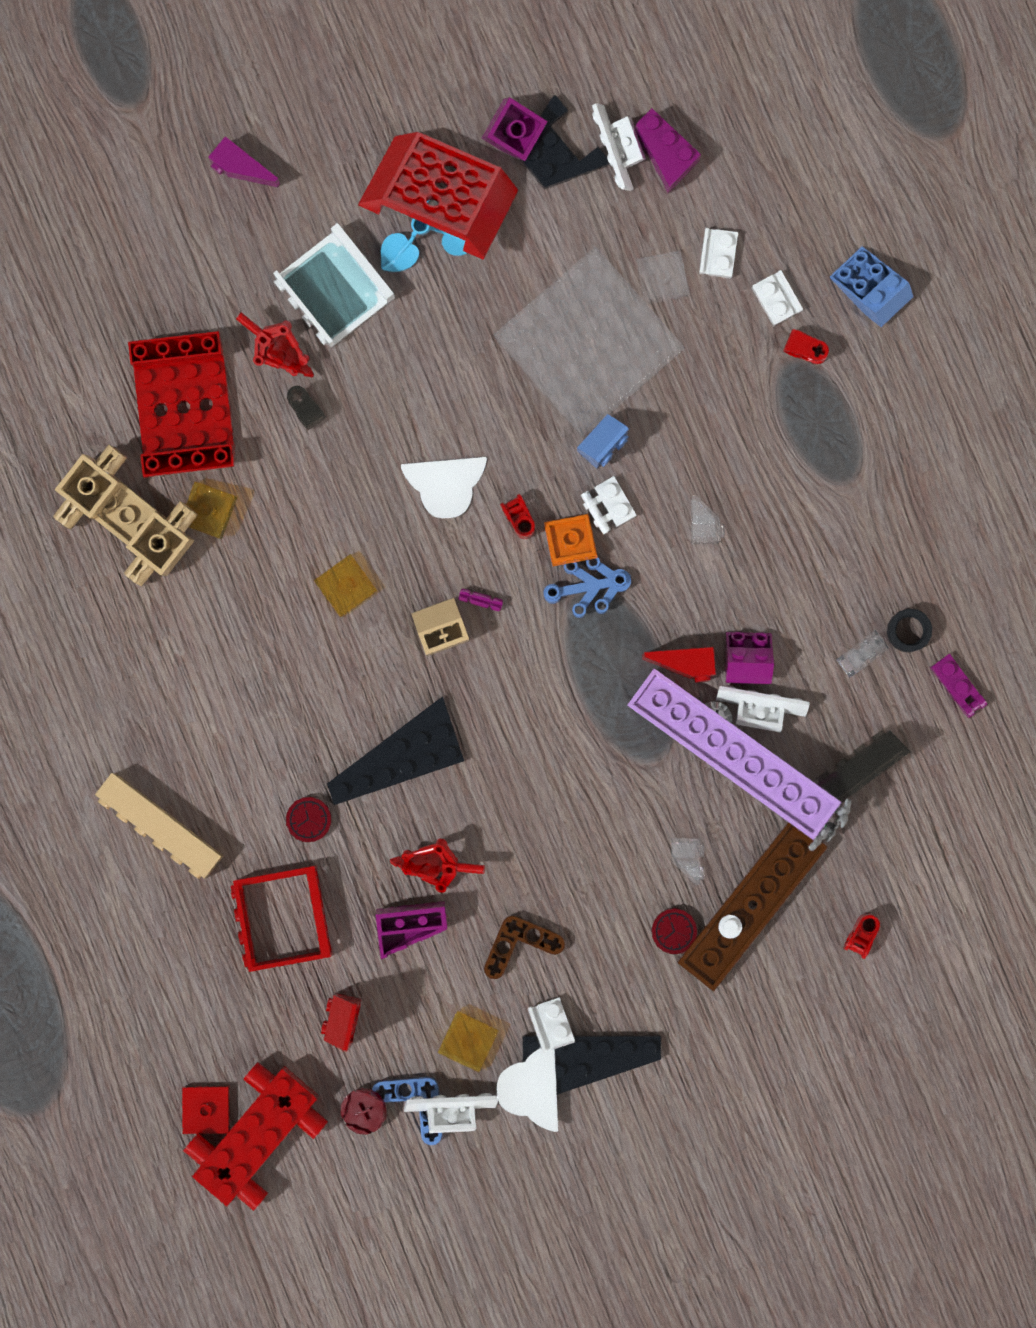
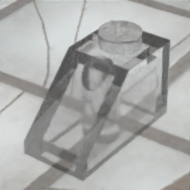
M692 496L691 544L719 543L721 541L720 538H724V524H720V518L698 496Z

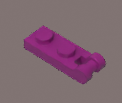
M947 654L930 667L967 718L975 715L974 712L979 708L983 709L988 705L950 654ZM971 696L974 701L968 705L965 699Z

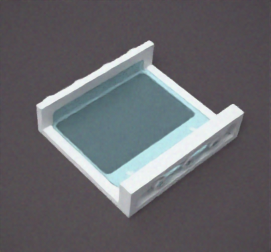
M338 223L330 228L332 232L330 235L280 274L277 270L273 273L276 278L274 283L278 289L289 294L290 298H288L290 304L295 310L301 309L304 313L302 319L309 327L314 326L318 331L315 335L323 345L328 343L331 348L395 298L388 285Z

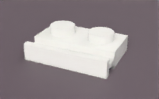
M705 228L699 274L732 278L738 232Z
M781 270L752 286L755 295L773 326L803 310Z
M560 997L528 1008L543 1053L575 1042Z

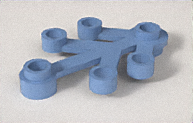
M598 557L595 558L597 565L591 566L589 564L590 560H586V565L590 570L600 572L606 577L605 579H596L578 567L577 562L572 563L575 565L573 570H568L566 568L568 564H564V570L567 574H573L584 581V583L563 587L550 584L544 589V599L550 604H555L560 601L562 596L586 592L582 600L575 604L572 609L575 617L582 618L585 616L587 607L599 590L609 588L603 599H599L595 603V610L600 614H604L608 611L609 604L617 592H624L630 587L631 577L625 570H611L602 564ZM617 577H622L624 579V582L618 584L615 581V579ZM554 589L557 591V594L550 596L548 592ZM599 603H604L606 608L600 610L597 606ZM582 607L584 611L582 614H577L575 609Z

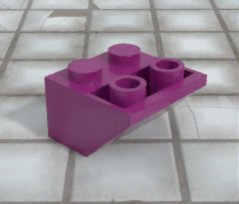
M726 632V683L772 684L774 669L772 634L761 632Z

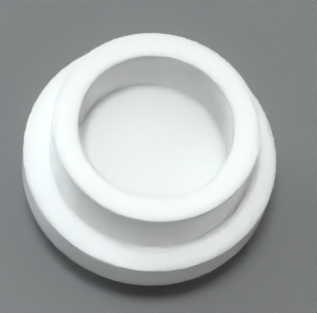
M734 915L724 916L719 922V931L726 938H735L742 930L741 921Z

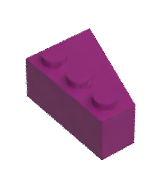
M651 108L636 124L635 129L640 143L652 161L667 193H669L699 162L701 154Z
M445 901L376 909L375 916L381 960L399 950L406 949L414 943L447 930Z

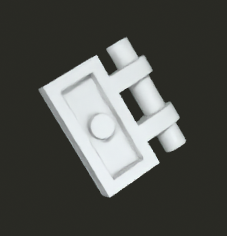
M614 476L594 487L598 494L595 498H592L589 491L581 494L585 502L583 504L585 509L590 511L595 520L593 523L596 528H600L603 535L611 531L607 522L613 520L615 526L618 527L637 516ZM601 502L608 512L604 516L597 507Z

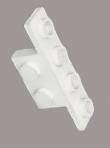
M596 103L592 105L594 110L592 115L594 121L600 127V139L607 147L609 153L607 155L608 161L614 167L616 173L615 181L622 190L632 191L634 188L627 168L646 160L632 118L627 116L611 124L605 106Z
M719 686L716 701L738 704L736 725L781 732L784 713L806 717L810 702L803 701L800 698H785L777 694L769 695L758 693L755 690L736 689L733 686Z
M483 1093L475 1097L460 1094L452 1098L438 1095L430 1099L415 1096L406 1101L404 1112L427 1111L429 1133L475 1131L476 1119L474 1109L495 1108L499 1100L498 1096H492L490 1093Z

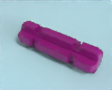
M464 588L460 590L458 597L460 601H470V604L484 608L491 607V610L501 611L503 605L502 599L495 597L492 599L491 596L478 592L471 593L470 590Z

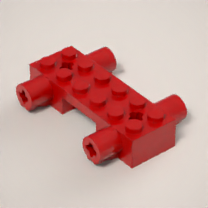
M259 1062L253 1066L243 1080L260 1095L215 1148L197 1133L183 1150L200 1165L191 1176L226 1207L235 1197H238L253 1211L267 1196L268 1192L251 1177L292 1128L297 1125L314 1139L328 1123L323 1116L311 1107L320 1095L286 1066L274 1076ZM281 1096H289L291 1098L289 1100L291 1104L284 1105L281 1102ZM226 1167L229 1168V1169H230V1172H229L228 1174H230L231 1176H229V1175H226V1176L223 1175V1174L221 1173V1172H222L221 1168H222V1169H226Z

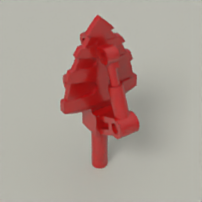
M242 312L237 316L236 320L257 336L255 338L253 357L255 365L261 366L266 364L277 369H285L292 376H297L301 373L304 374L303 376L313 378L314 373L311 367L307 365L309 356L303 354L299 348V343L291 331L292 324L289 321L285 320L282 323L265 326L262 329Z
M442 838L438 839L435 844L421 847L413 852L404 850L402 857L397 856L390 859V863L395 867L401 868L405 875L420 877L421 880L434 885L440 893L446 891L448 885L457 875V872L485 873V865L459 863L458 858L448 847L447 841ZM440 872H443L439 879L436 878Z

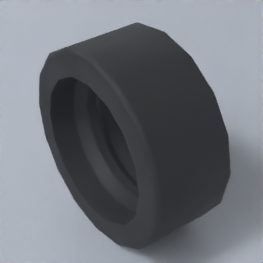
M908 608L897 612L891 617L887 625V636L894 648L902 652L911 653L922 649L929 643L932 637V625L925 613L917 609ZM912 617L921 623L923 635L916 643L906 644L898 638L896 627L903 618Z

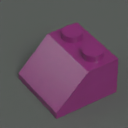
M508 97L501 102L481 139L500 151L525 161L548 121Z

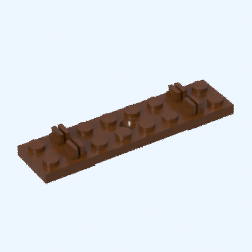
M787 822L677 963L714 992L828 847L821 843L815 850L810 851L808 847L814 840ZM751 900L757 903L755 909H750L748 906ZM734 915L741 921L742 930L737 937L726 938L720 933L719 922L724 916Z

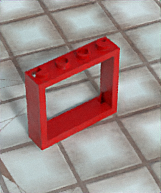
M316 865L233 881V885L230 886L231 897L236 899L237 908H234L236 922H240L241 931H238L240 945L244 944L245 948L242 960L244 961V966L248 967L249 972L332 956ZM307 874L320 951L257 962L244 886Z

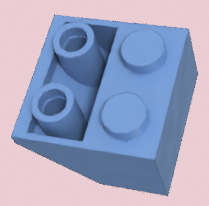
M607 414L577 447V452L596 469L600 465L604 467L612 459L613 450L615 448L620 450L628 441L629 436L627 434L629 428Z

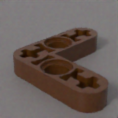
M508 916L500 927L485 963V974L490 979H498L504 974L518 940L556 955L561 953L565 947L563 937L517 916ZM516 920V925L521 928L523 923L527 924L528 926L524 930L523 938L518 936L520 934L518 930L509 932V927L506 926V923ZM533 928L540 932V938L535 942L527 938V932ZM544 932L549 934L546 937L549 940L553 941L555 938H558V943L561 944V947L551 950V945L544 942V947L540 946L539 944L543 940ZM500 941H507L510 944V950L506 954H501L497 950V944ZM493 953L498 957L506 958L505 963L500 960L498 968L501 971L500 973L495 972L494 975L490 974L491 969L488 968L489 964L493 965L496 958H492Z

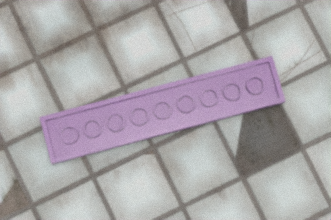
M656 669L652 670L627 705L813 840L819 835L841 805L838 799Z

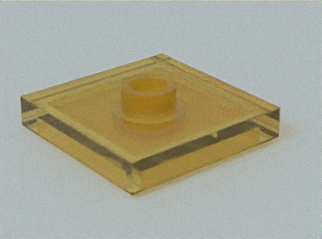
M195 481L186 505L198 515L189 528L222 539L237 496Z
M351 554L314 580L340 618L377 592Z
M457 1010L438 1053L480 1072L499 1030Z

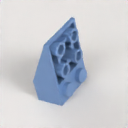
M863 246L830 276V279L851 301L880 327L914 297L909 282Z

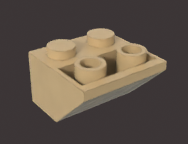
M454 598L411 613L426 656L470 641Z

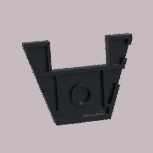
M556 95L552 97L540 115L541 118L548 122L525 161L520 160L544 190L610 165L608 158L599 147L579 161L551 126L568 113V109Z

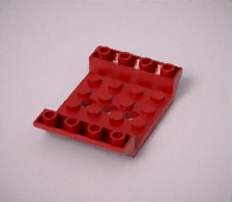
M413 132L393 138L358 206L376 214H380L383 206L391 208L465 240L463 251L484 260L518 193V189L501 167L420 132ZM452 166L456 171L449 172L444 167ZM444 183L447 188L440 189L435 184ZM435 200L438 205L431 206L427 201Z
M219 331L128 342L130 364L134 368L143 450V454H140L143 478L234 467L235 446L225 358ZM205 399L213 402V406L209 411H203L200 407L201 402ZM182 402L190 404V410L185 414L178 411V406ZM161 404L166 405L168 408L164 416L156 415V408Z

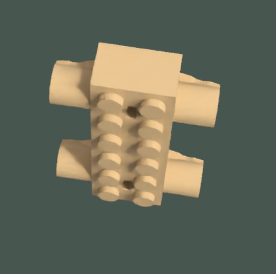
M109 444L96 461L89 455L82 454L59 483L55 491L66 500L53 517L70 530L83 514L99 522L127 545L126 548L136 555V558L124 574L142 587L154 570L161 576H167L195 540L186 534L185 531L198 514L180 501L166 518L114 476L127 457ZM88 483L93 484V489L91 491L88 490ZM158 539L164 540L163 548L157 547L159 545L157 543Z

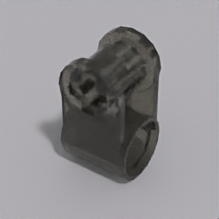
M293 386L288 390V403L307 430H310L326 418L323 411L303 387ZM293 394H303L301 396L302 401H292L294 399Z

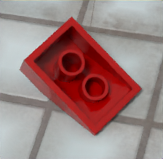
M714 647L654 651L642 654V660L686 678H695V682H708L711 680L710 677L716 675Z
M337 993L333 995V998H328L326 1011L330 1012L328 1021H323L321 1034L325 1035V1042L343 1051L349 1050L353 1043L362 999Z

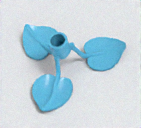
M413 218L411 222L413 232L409 240L401 233H394L383 241L381 247V269L398 272L413 266L419 257L418 248L411 244L417 234L425 235L430 230L444 234L442 246L446 252L454 256L467 254L463 251L465 240Z

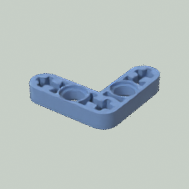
M432 1077L382 1080L375 1083L372 1088L376 1092L381 1085L384 1086V1089L388 1090L392 1089L391 1084H396V1097H392L393 1092L386 1093L385 1097L382 1098L385 1103L407 1101L415 1096H421L426 1099V1090L421 1088L425 1086L426 1082H430V1085L435 1087V1089L431 1090V1098L439 1095L438 1082ZM403 1083L409 1084L412 1088V1092L408 1096H402L399 1093V1086ZM419 1111L422 1140L427 1145H436L440 1142L442 1133H438L434 1140H430V1137L425 1135V1133L429 1132V1125H424V1121L428 1122V1117L425 1116L423 1111Z

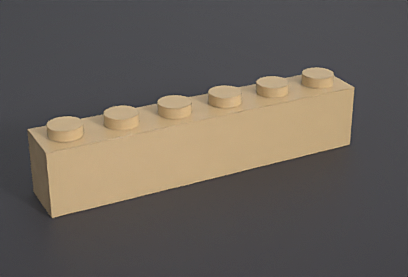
M111 773L95 794L100 798L98 802L107 809L112 807L118 812L116 816L125 823L130 821L136 826L134 830L143 837L146 835L154 840L152 842L154 846L161 851H164V849L172 853L170 857L180 865L185 863L190 867L188 871L198 879L200 877L207 878L224 857L116 773Z

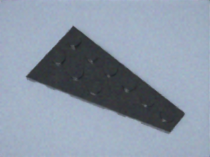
M443 696L328 782L327 785L334 805L464 762Z
M523 1036V1062L533 1052L541 1048L537 1036ZM573 1036L574 1043L554 1049L556 1095L661 1060V1036Z

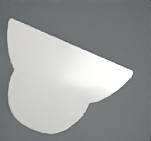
M479 457L401 464V469L409 483L420 492L422 503L432 516L437 518H454L462 515L467 510L472 499V487L481 478L487 458Z
M539 1048L525 1062L516 1063L500 1074L497 1082V1096L500 1105L506 1111L519 1116H528L537 1125L547 1130L558 1132L555 1052L551 1049L543 1053L542 1049Z

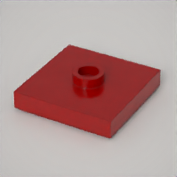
M229 1086L182 1087V1134H228L230 1131Z

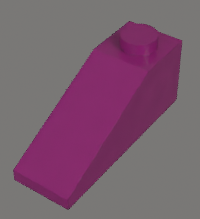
M226 136L208 157L211 162L210 167L219 175L224 173L231 178L273 187L280 185L279 179Z

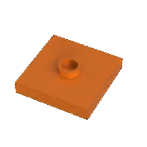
M589 514L544 522L552 566L597 558Z

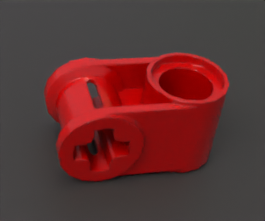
M792 329L783 351L790 356L813 364H821L826 360L829 348L825 342L799 330ZM817 348L822 349V354H820L819 357L814 356V351H816Z
M518 494L516 495L517 498L505 504L501 503L500 507L516 535L521 539H529L535 533V524L522 496ZM521 523H529L531 525L530 531L527 533L520 532L518 528Z
M870 913L860 915L848 935L843 949L846 951L849 949L861 955L862 959H865L880 929L878 918ZM868 918L873 919V928L864 930V920Z

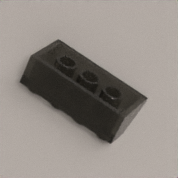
M880 730L871 737L873 741L867 746L863 743L854 749L853 753L855 755L848 760L846 757L842 758L834 764L836 769L828 773V771H825L816 778L818 781L816 784L843 803L846 798L851 797L910 753V751L890 730L886 732Z

